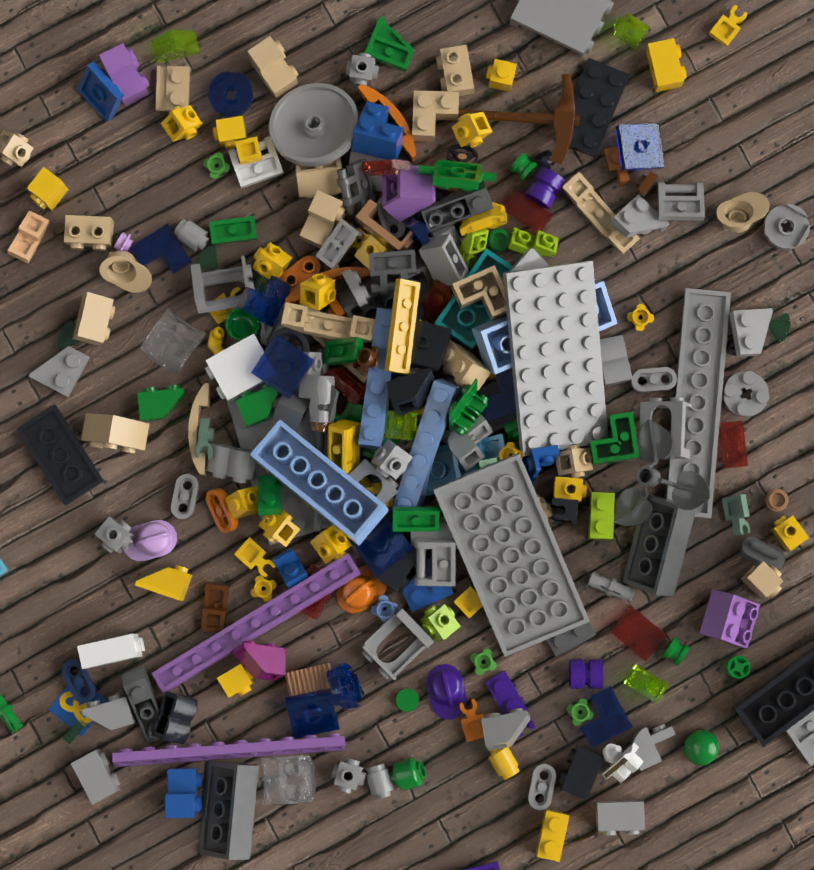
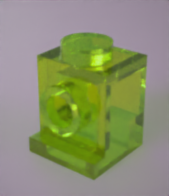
M627 12L624 18L620 16L615 22L613 36L636 51L647 35L650 26ZM630 29L633 34L630 35L625 30Z
M395 409L394 411H388L386 434L384 433V438L414 440L416 436L417 412H409L398 416Z

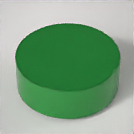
M504 229L493 230L488 236L489 247L495 252L505 251L510 240L509 233Z
M408 688L401 690L396 697V704L399 709L405 712L415 710L419 704L418 694Z

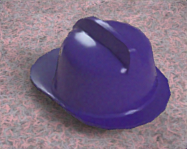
M443 664L434 667L427 677V690L431 706L439 717L446 720L455 719L462 715L459 703L463 702L465 709L467 706V695L463 678L460 672L451 665Z

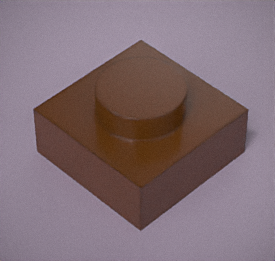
M651 171L647 177L643 174L635 185L638 187L636 195L639 194L644 198L658 176Z

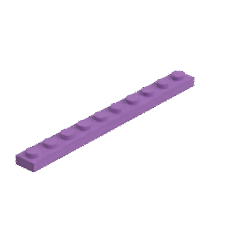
M346 554L154 671L152 675L162 693L165 694L167 691L172 690L231 654L233 649L241 645L243 641L254 640L361 574L350 554Z
M332 733L327 734L324 738H317L316 735H306L303 739L294 740V737H282L280 741H271V739L263 738L258 739L256 743L238 740L234 741V744L225 745L224 742H213L211 746H202V744L195 743L189 744L187 748L169 745L165 746V749L156 750L155 747H144L142 751L120 749L118 750L119 753H112V762L115 767L344 751L346 750L345 736Z

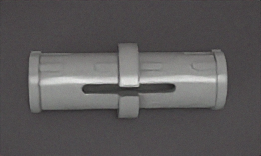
M592 572L587 584L606 592L608 596L613 595L629 603L635 593L634 588L616 582L617 579H609L595 572Z

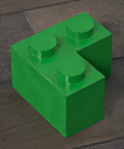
M633 412L609 415L607 420L610 438L590 441L588 445L593 466L637 460L639 458Z

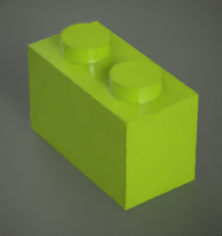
M590 493L588 539L613 540L615 493Z

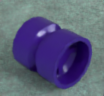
M540 167L534 177L536 182L530 183L524 195L536 205L549 209L556 198L554 193L560 192L565 180L556 172L546 167Z
M569 659L570 689H583L585 685H588L590 689H603L604 671L602 659H589L587 663L583 659Z

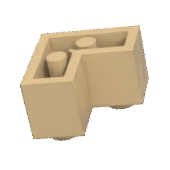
M271 36L248 50V55L252 66L277 99L298 85L296 77L299 74L292 64L288 66L284 61V58H286L285 50L278 40L273 41Z
M414 90L412 128L414 141L435 142V120L458 121L459 92Z
M317 190L308 209L309 216L299 235L300 239L321 249L340 220L345 219L346 214L344 213L343 201Z
M495 265L452 284L451 289L460 309L482 300L491 321L507 314L505 289Z
M86 413L81 440L90 442V447L117 450L118 446L122 447L121 452L135 454V450L145 451L149 423L115 415Z

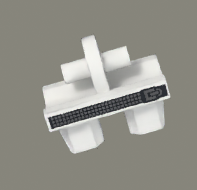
M633 743L622 752V748L615 744L605 746L603 749L604 760L610 763V767L602 775L606 779L613 775L622 783L631 772L634 773L644 762L635 754L639 747Z

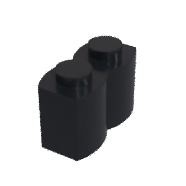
M167 691L163 696L160 714L153 727V736L162 740L184 744L190 735L191 721L197 713L198 700Z

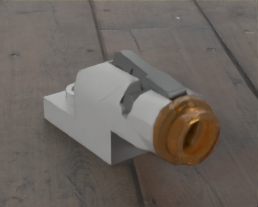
M301 352L299 398H310L309 412L312 431L328 432V425L334 423L339 394L338 390L335 389L334 376H321V352Z

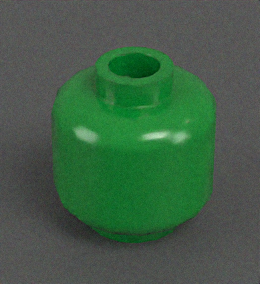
M413 757L397 761L393 765V771L390 772L393 785H397L403 791L420 787L423 779L426 778L425 767L421 761H417Z

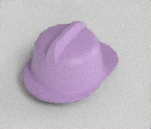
M154 520L136 525L130 530L135 535L132 539L133 543L125 553L136 561H146L164 556L175 548L177 533L171 524L163 520Z

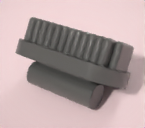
M755 537L746 538L741 545V558L747 559V561L755 564L764 561L769 567L773 565L777 569H780L784 564L785 556L781 550Z

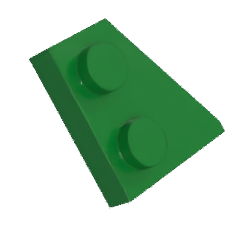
M380 16L365 53L370 54L377 62L406 72L413 57L414 49L408 42L402 39L396 30H393L386 23L384 17Z

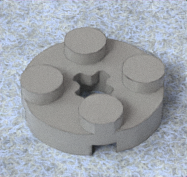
M785 204L773 208L764 221L763 234L765 238H767L772 246L781 250H793L800 246L810 232V224L806 213L800 207L793 204ZM790 222L792 232L782 231L781 223Z
M752 371L734 374L726 381L723 389V402L726 408L732 414L743 417H751L758 414L765 408L769 400V389L766 382L761 376ZM742 388L751 391L750 400L740 397Z

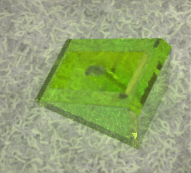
M169 30L152 41L157 64L201 53L196 32L191 30Z
M636 664L623 683L656 704L669 685L666 681Z

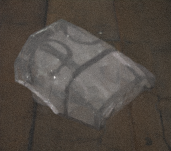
M168 308L142 343L141 349L150 360L167 371L179 373L190 355L205 337L206 332L194 328L173 314L172 310Z
M310 755L260 758V763L263 766V805L310 803L313 801L316 791L315 766Z

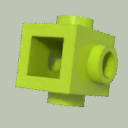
M445 604L431 605L424 611L425 615L420 619L423 624V630L435 642L445 640L461 627L454 618L455 613Z

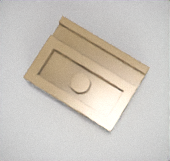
M157 66L156 112H170L178 106L181 108L189 106L190 67Z

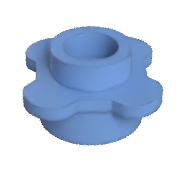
M381 595L378 598L377 604L371 607V613L378 615L385 622L398 610V605L395 602L389 601L386 595Z

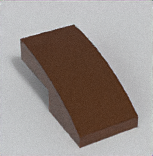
M206 583L201 631L218 633L225 629L230 584Z

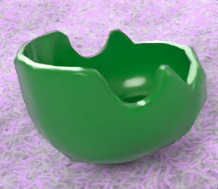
M248 306L233 308L225 321L228 336L232 340L239 342L252 334L256 335L260 328L257 312Z
M708 729L694 730L684 742V753L687 759L694 765L706 766L714 761L718 755L719 740Z

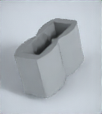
M623 335L600 339L604 387L630 382L632 374Z
M219 443L211 444L213 456L211 459H208L206 471L212 472L213 477L226 479V476L233 477L232 481L238 483H246V480L254 479L256 462L250 456L252 450Z

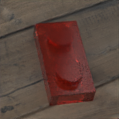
M389 159L362 162V171L371 172V176H385V172L386 175H400V171L410 169V161Z
M517 190L514 191L504 206L508 214L535 232L538 230L543 231L553 217V214Z
M436 279L421 304L424 309L422 321L435 324L454 295L451 287Z
M743 421L720 423L719 429L724 469L747 467L748 461Z

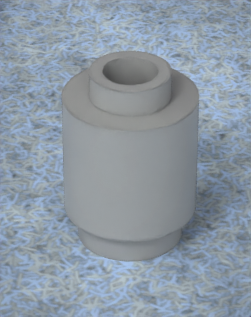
M183 219L174 231V234L178 236L177 239L194 251L202 250L209 241V238H207L208 232L190 220L186 221Z
M384 763L366 768L368 773L366 778L371 795L377 796V799L391 796L390 791L394 790L388 768L385 769Z

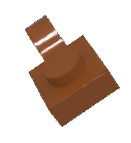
M626 144L605 149L603 153L609 173L616 172L619 186L628 185L630 180L626 169L631 168L632 165Z

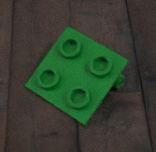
M477 379L472 384L468 383L461 393L462 398L459 402L455 401L449 408L448 422L450 432L456 428L455 432L460 436L467 434L473 423L476 422L474 417L479 418L480 414L488 406L487 402L489 399L485 395L481 394L480 397L477 395Z

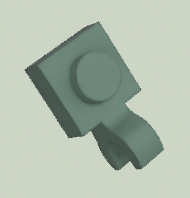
M201 418L198 443L195 447V457L199 458V454L205 451L208 453V459H211L213 448L209 442L214 441V428H210V419Z
M746 494L722 498L726 521L732 520L734 536L750 533V526L744 519L745 517H750Z

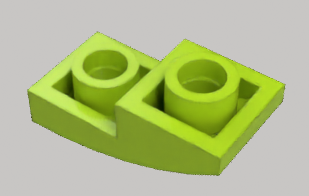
M514 227L510 235L508 249L525 253L529 248H533L540 256L553 257L557 252L559 238L540 230L534 236Z
M488 229L470 232L461 243L458 250L468 269L473 268L476 264L477 254L485 251Z

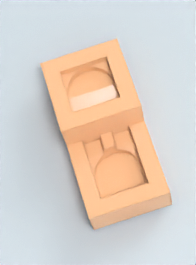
M29 210L18 228L19 232L10 245L8 254L28 264L48 227L49 220Z

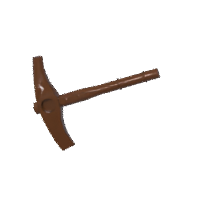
M570 74L562 75L561 98L554 113L499 112L497 110L481 111L472 109H459L458 118L467 113L484 112L487 120L554 125L556 142L550 162L563 164L567 156L574 126H579L580 124L579 115H575V100Z

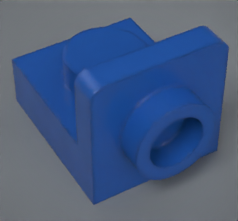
M558 445L531 449L530 455L525 458L526 469L530 471L532 478L537 477L541 471L540 465H551L559 456Z
M292 548L273 558L274 564L289 589L309 578Z

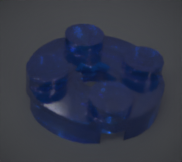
M229 71L220 73L212 80L209 89V101L217 113L227 118L237 117L244 114L251 107L254 100L253 88L246 76L238 72L230 73ZM228 89H230V91L236 90V98L227 99L226 91Z
M347 663L333 666L326 674L332 690L331 700L335 706H341L344 710L359 707L360 704H357V700L362 698L358 676L351 674L349 669L352 667Z

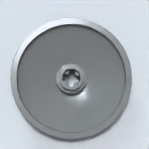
M311 83L291 90L279 100L271 113L269 132L276 150L286 160L301 166H320L337 160L351 148L353 130L359 120V114L354 101L342 89L325 83Z

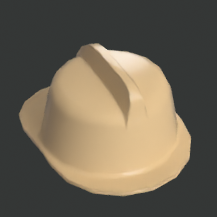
M748 192L721 203L717 208L716 215L723 224L725 231L742 233L748 230L753 222L760 220L767 214L770 204L768 198L763 194Z
M127 251L110 252L99 267L100 274L105 280L132 293L143 292L152 283V275L149 270L136 262L134 256Z

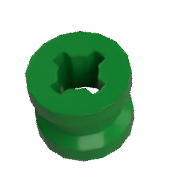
M523 153L516 159L509 170L512 173L516 172L519 175V179L524 181L538 164L531 162L528 159V155Z
M673 637L662 656L666 659L670 658L673 660V664L679 666L690 647L680 644L679 640Z
M732 656L725 663L726 673L732 678H745L750 672V663L743 656Z

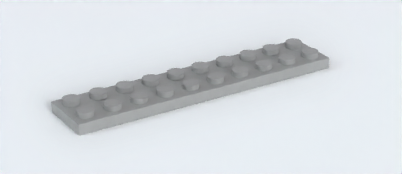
M685 288L675 397L684 398V402L692 404V408H686L684 448L690 450V459H669L668 481L677 483V477L683 471H693L701 475L709 486L710 499L696 509L694 517L711 519L731 292ZM667 485L666 499L672 500V491L675 487Z

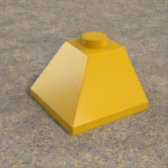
M175 565L174 569L167 567L137 580L135 586L184 601L192 575L187 573V568Z

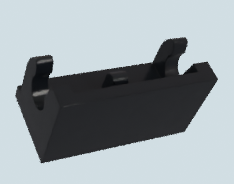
M552 498L549 502L551 508L559 509L557 510L558 514H554L551 519L555 522L568 523V525L576 524L578 500Z

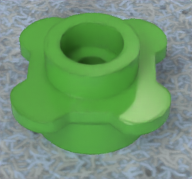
M220 152L215 153L209 159H205L203 163L204 167L210 171V177L213 179L219 178L220 174L223 172L227 173L230 170V165L224 161V156Z
M484 649L482 653L471 655L470 660L476 667V674L483 675L487 670L496 669L497 664L491 657L492 651L490 649Z
M579 699L578 703L567 706V713L571 714L572 722L576 726L581 725L587 719L591 720L594 716L587 706L588 702L586 699Z

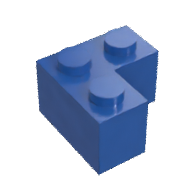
M367 101L353 130L352 151L396 162L402 149L403 127L388 124V106Z
M198 767L167 769L168 793L165 794V818H194L202 810V796H198V787H202V773H198Z

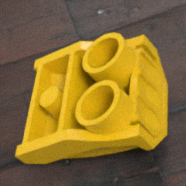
M492 202L493 209L462 220V225L460 226L461 235L465 237L470 232L488 228L493 229L507 224L505 207Z

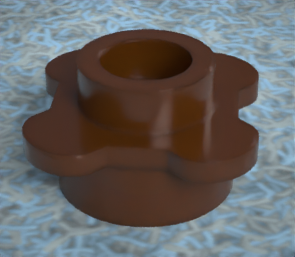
M372 346L371 349L362 348L359 351L357 362L361 365L362 371L366 372L368 368H375L378 365V348L376 346Z

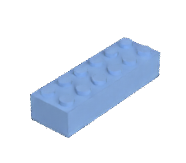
M595 279L599 331L618 323L604 281ZM507 315L472 328L482 361L491 373L498 374L512 368Z
M281 420L275 424L250 454L255 462L358 546L389 511L383 502Z

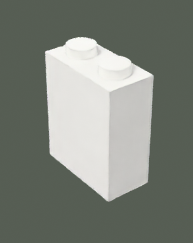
M254 334L206 360L208 364L205 367L206 372L211 380L216 378L219 384L216 390L222 400L227 398L229 403L239 398V395L252 391L277 377Z
M129 634L77 646L82 669L142 657V651H145L143 638H139L138 634Z

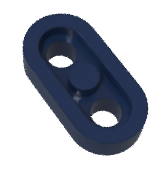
M71 659L65 662L62 667V675L73 697L80 703L91 702L96 697L97 689L88 670L82 669L80 660ZM73 667H77L79 670L75 676L71 673ZM84 687H87L89 689V694L87 696H84L82 694V689Z

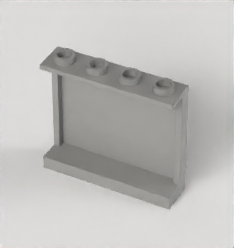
M519 0L511 16L510 25L516 28L521 25L579 53V58L582 59L585 53L589 55L595 43L591 40L595 33L599 35L604 25V22L601 20L604 14L609 15L614 3L611 0Z

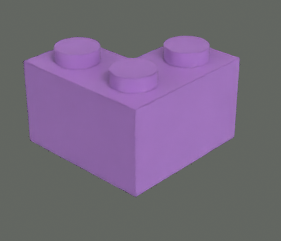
M124 43L99 55L112 82L124 94L122 101L125 106L149 94L146 87L150 85L144 73L139 75L136 68L140 65L131 48L126 49Z

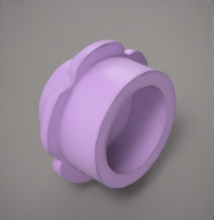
M122 232L114 248L119 251H128L133 243V240L130 239L131 234L127 235Z

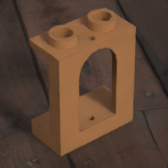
M369 199L356 216L357 226L367 234L383 239L394 251L411 250L414 246L413 232L410 231L402 242L373 220L378 214V207L374 201Z

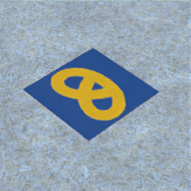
M68 685L48 709L81 736L85 734L94 722L92 719L82 715L81 710L87 708V703L76 701ZM84 687L82 689V694L84 696H87L89 694V689L87 687ZM98 692L96 694V697L91 701L94 702L100 700L101 704L109 702Z

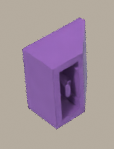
M398 165L382 175V208L399 222L412 217L415 213L436 202L435 185H432L433 177L432 175H419V166Z
M712 589L699 634L748 649L760 604L734 594Z

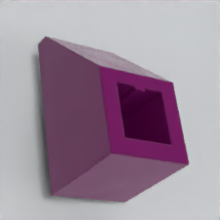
M243 641L241 645L233 649V654L256 679L276 681L286 675L285 648L276 647V644L272 643L258 645L255 641Z

